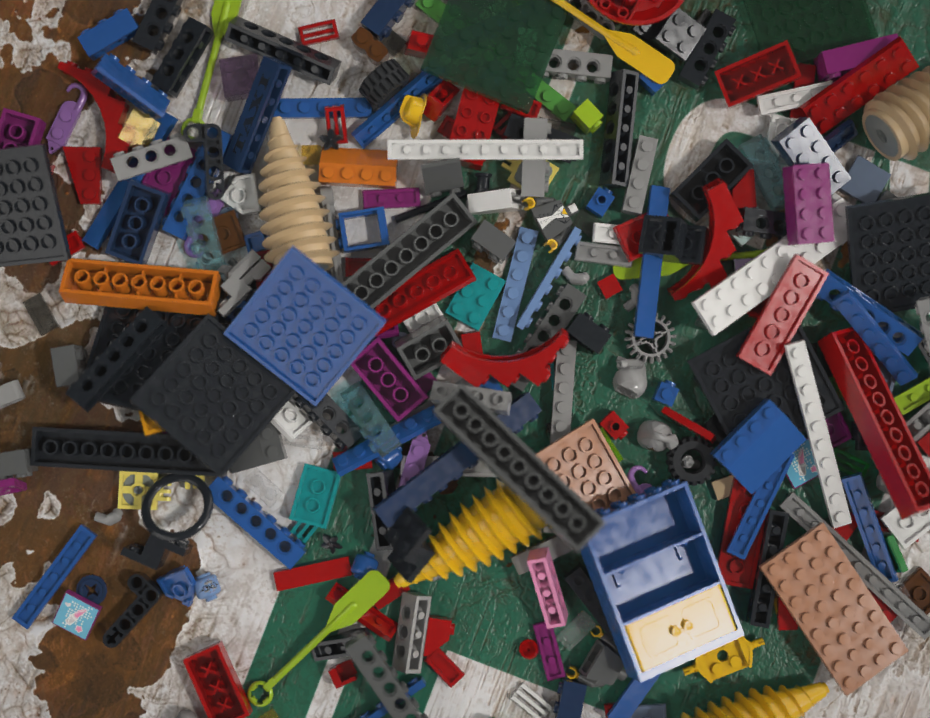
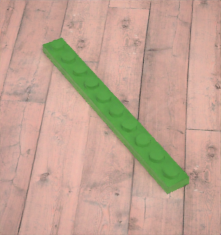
M418 0L415 4L419 10L450 34L472 26V24L441 0ZM492 40L470 49L490 65L496 59L510 71L506 76L507 79L534 100L541 102L544 108L565 123L576 109L574 104L528 68L515 66V58Z

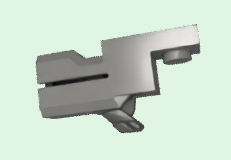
M253 249L238 264L234 266L221 265L217 270L219 274L225 275L227 280L221 285V288L231 297L229 300L226 298L219 305L220 309L218 312L224 319L252 293V289L249 286L254 281L261 282L272 271V268L263 259H260L261 257Z

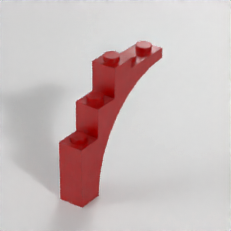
M60 61L57 68L83 84L92 94L100 108L106 132L105 154L101 167L115 173L110 158H114L113 154L125 151V154L132 152V148L135 147L139 137V133L135 131L134 126L124 123L130 106L125 102L126 99L117 95L114 97L115 91L91 74L92 69L85 67L82 70L77 68L78 65L76 63Z
M717 178L702 187L709 211V229L702 266L693 265L691 270L680 281L667 289L675 301L686 298L694 290L702 289L705 284L713 288L728 277L720 259L730 257L736 251V248L727 231L736 229L744 220L726 183L721 178Z
M561 328L552 338L540 346L523 353L507 356L480 354L452 341L441 354L440 362L474 387H479L481 384L484 385L490 378V375L506 387H509L511 383L515 384L520 377L519 373L539 386L542 382L545 383L549 379L551 373L548 363L551 364L555 360L556 353L560 348L564 349L569 342L568 331Z

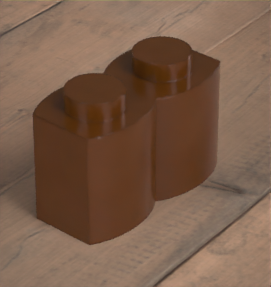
M359 27L351 36L354 47L360 53L367 55L369 61L378 67L390 58L386 46L380 41L374 40L372 34L367 29Z

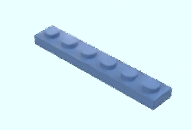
M524 227L519 229L492 338L511 342L539 231Z
M572 228L568 238L515 326L519 329L528 328L533 321L531 315L534 311L538 312L543 304L540 301L544 294L548 295L553 287L550 284L553 278L557 279L562 272L560 266L563 261L567 262L572 255L570 249L573 244L577 246L582 238L579 235L582 230L579 228Z

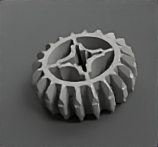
M656 313L655 324L659 325L662 330L659 332L654 331V335H659L652 339L653 343L647 342V340L642 342L646 338H640L635 341L633 336L634 324L628 323V327L632 330H625V333L629 334L630 337L624 338V341H630L631 344L625 347L633 348L629 354L633 355L636 352V360H639L642 356L643 363H646L647 358H649L650 364H653L654 357L657 362H661L660 355L666 359L668 356L665 351L673 352L669 345L675 346L676 343L670 341V339L676 338V335H670V332L674 331L675 328L668 329L667 326L671 324V321L663 323L665 316L658 319V313ZM665 335V343L662 349L658 351L657 340ZM647 344L650 350L652 349L653 354L641 351L638 346Z

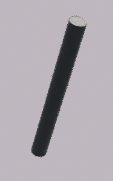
M465 189L461 190L456 196L462 199L467 197V192ZM448 196L394 216L396 223L431 211Z

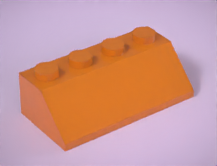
M322 147L318 182L321 185L396 189L398 160H388V150L339 148L337 150L333 147L324 150V147Z

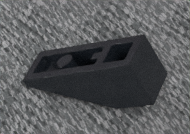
M369 628L352 629L324 638L311 650L315 662L349 657L350 655L345 649V643L364 630L369 635Z

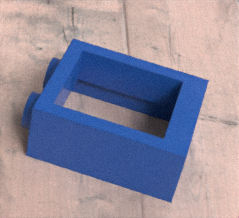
M384 206L338 213L339 219H335L336 228L341 230L342 237L338 238L340 249H344V253L384 248L390 245ZM377 215L381 242L348 247L344 220Z

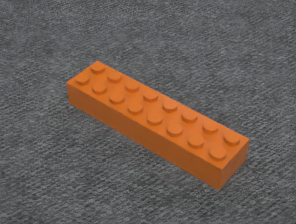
M71 258L66 262L59 293L65 303L144 310L147 306L152 311L207 315L209 313L211 316H216L223 281L219 271Z

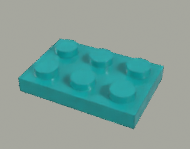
M472 263L470 269L477 280L455 293L445 313L479 331L506 280Z
M305 463L289 519L327 529L342 476L340 477L336 471Z

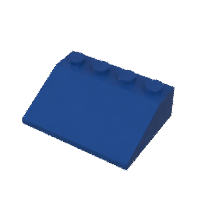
M105 53L91 74L152 119L157 120L163 117L170 103V100L167 99L168 95L160 89L155 90L152 88V83L144 77L140 79L135 75L136 71L128 65L126 67L119 63L120 59L115 55Z
M764 398L710 454L750 494H753L807 439L770 399Z

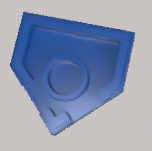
M183 565L172 569L167 574L156 579L165 596L180 600L185 606L190 607L192 605L196 580L188 566L185 567Z

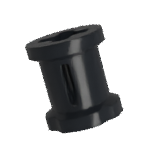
M475 173L477 186L474 193L491 191L490 178L492 174Z

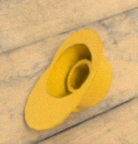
M425 93L420 97L405 95L400 106V117L402 121L411 126L410 133L412 139L417 137L420 129L422 114L427 102V95Z

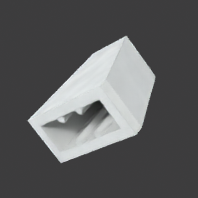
M506 188L467 194L466 207L471 214L475 215L524 211V208H526L525 202H522L525 196H521V190Z

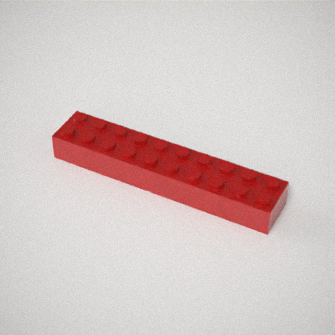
M853 327L830 333L817 343L901 519L903 520L930 510V472L870 348Z

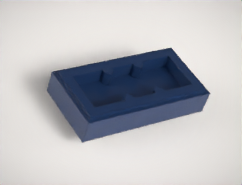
M849 118L824 137L834 153L858 135L854 121Z

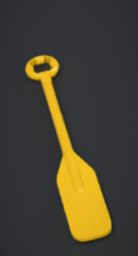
M551 0L602 34L619 59L655 83L664 84L675 70L674 62L635 35L608 30L567 1Z

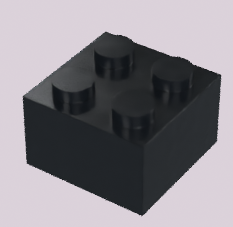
M580 312L566 331H568L570 338L577 341V343L592 354L597 355L612 336L608 333L610 329L603 324L597 325L593 322L594 318L588 313L582 314Z

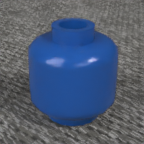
M399 445L374 460L383 470H393L403 459L401 453L403 449Z
M364 551V554H357L351 566V571L354 573L353 577L361 580L369 571L377 570L379 562L374 558V554Z

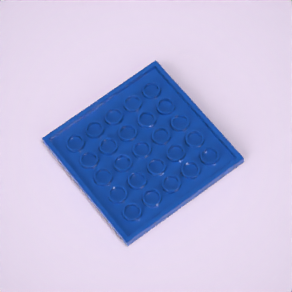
M292 246L223 334L314 406H317L387 320L295 246Z

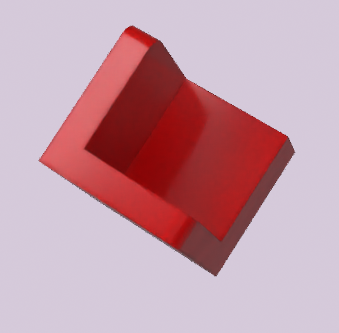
M351 659L331 667L328 671L336 689L357 680L359 676Z

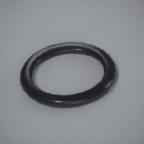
M180 474L166 475L157 480L148 489L141 505L143 524L153 536L161 540L173 542L191 538L199 533L209 521L213 511V496L207 483L200 477ZM174 482H188L196 486L204 500V508L199 520L190 528L180 532H168L160 529L154 523L150 512L151 503L156 493L164 486Z

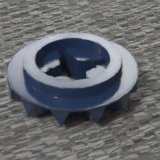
M88 575L78 582L76 593L96 604H100L108 592L107 584L103 581L102 577ZM96 585L95 591L97 594L93 593L87 596L90 591L87 586L92 587Z

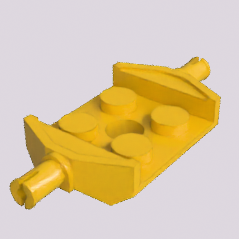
M741 636L695 657L694 662H692L693 665L682 668L683 673L686 676L699 672L706 680L713 683L716 679L746 667L751 668L754 648L765 645V642H763L762 637L750 641ZM725 650L727 652L725 660L717 658L719 651Z

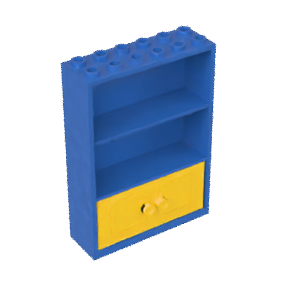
M667 479L662 481V485L659 487H648L644 489L642 494L634 493L627 496L628 500L623 502L618 500L610 503L609 508L603 509L602 507L594 510L606 524L580 550L627 676L639 682L744 636L687 481H679V479Z

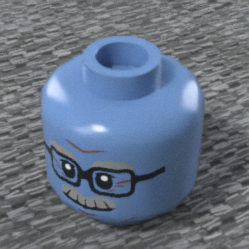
M207 572L195 577V592L198 599H205L206 602L216 599V594L221 591L217 576Z

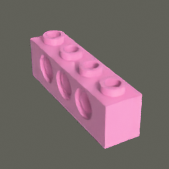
M549 547L530 550L527 563L546 627L550 629L566 626L568 611Z

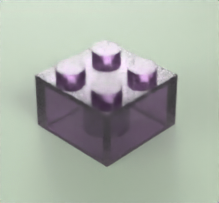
M251 54L219 59L225 99L228 102L247 99L260 66L258 55Z

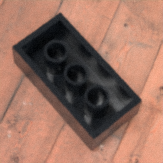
M726 138L669 196L697 222L708 212L707 199L702 187L717 178H721L726 183L728 190H730L754 165Z

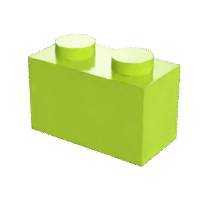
M587 98L573 111L571 120L587 135L589 132L593 134L600 128L604 115Z

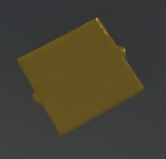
M132 108L117 138L128 143L130 147L143 145L144 148L151 145L150 142L153 141L161 123L149 117V114H144Z

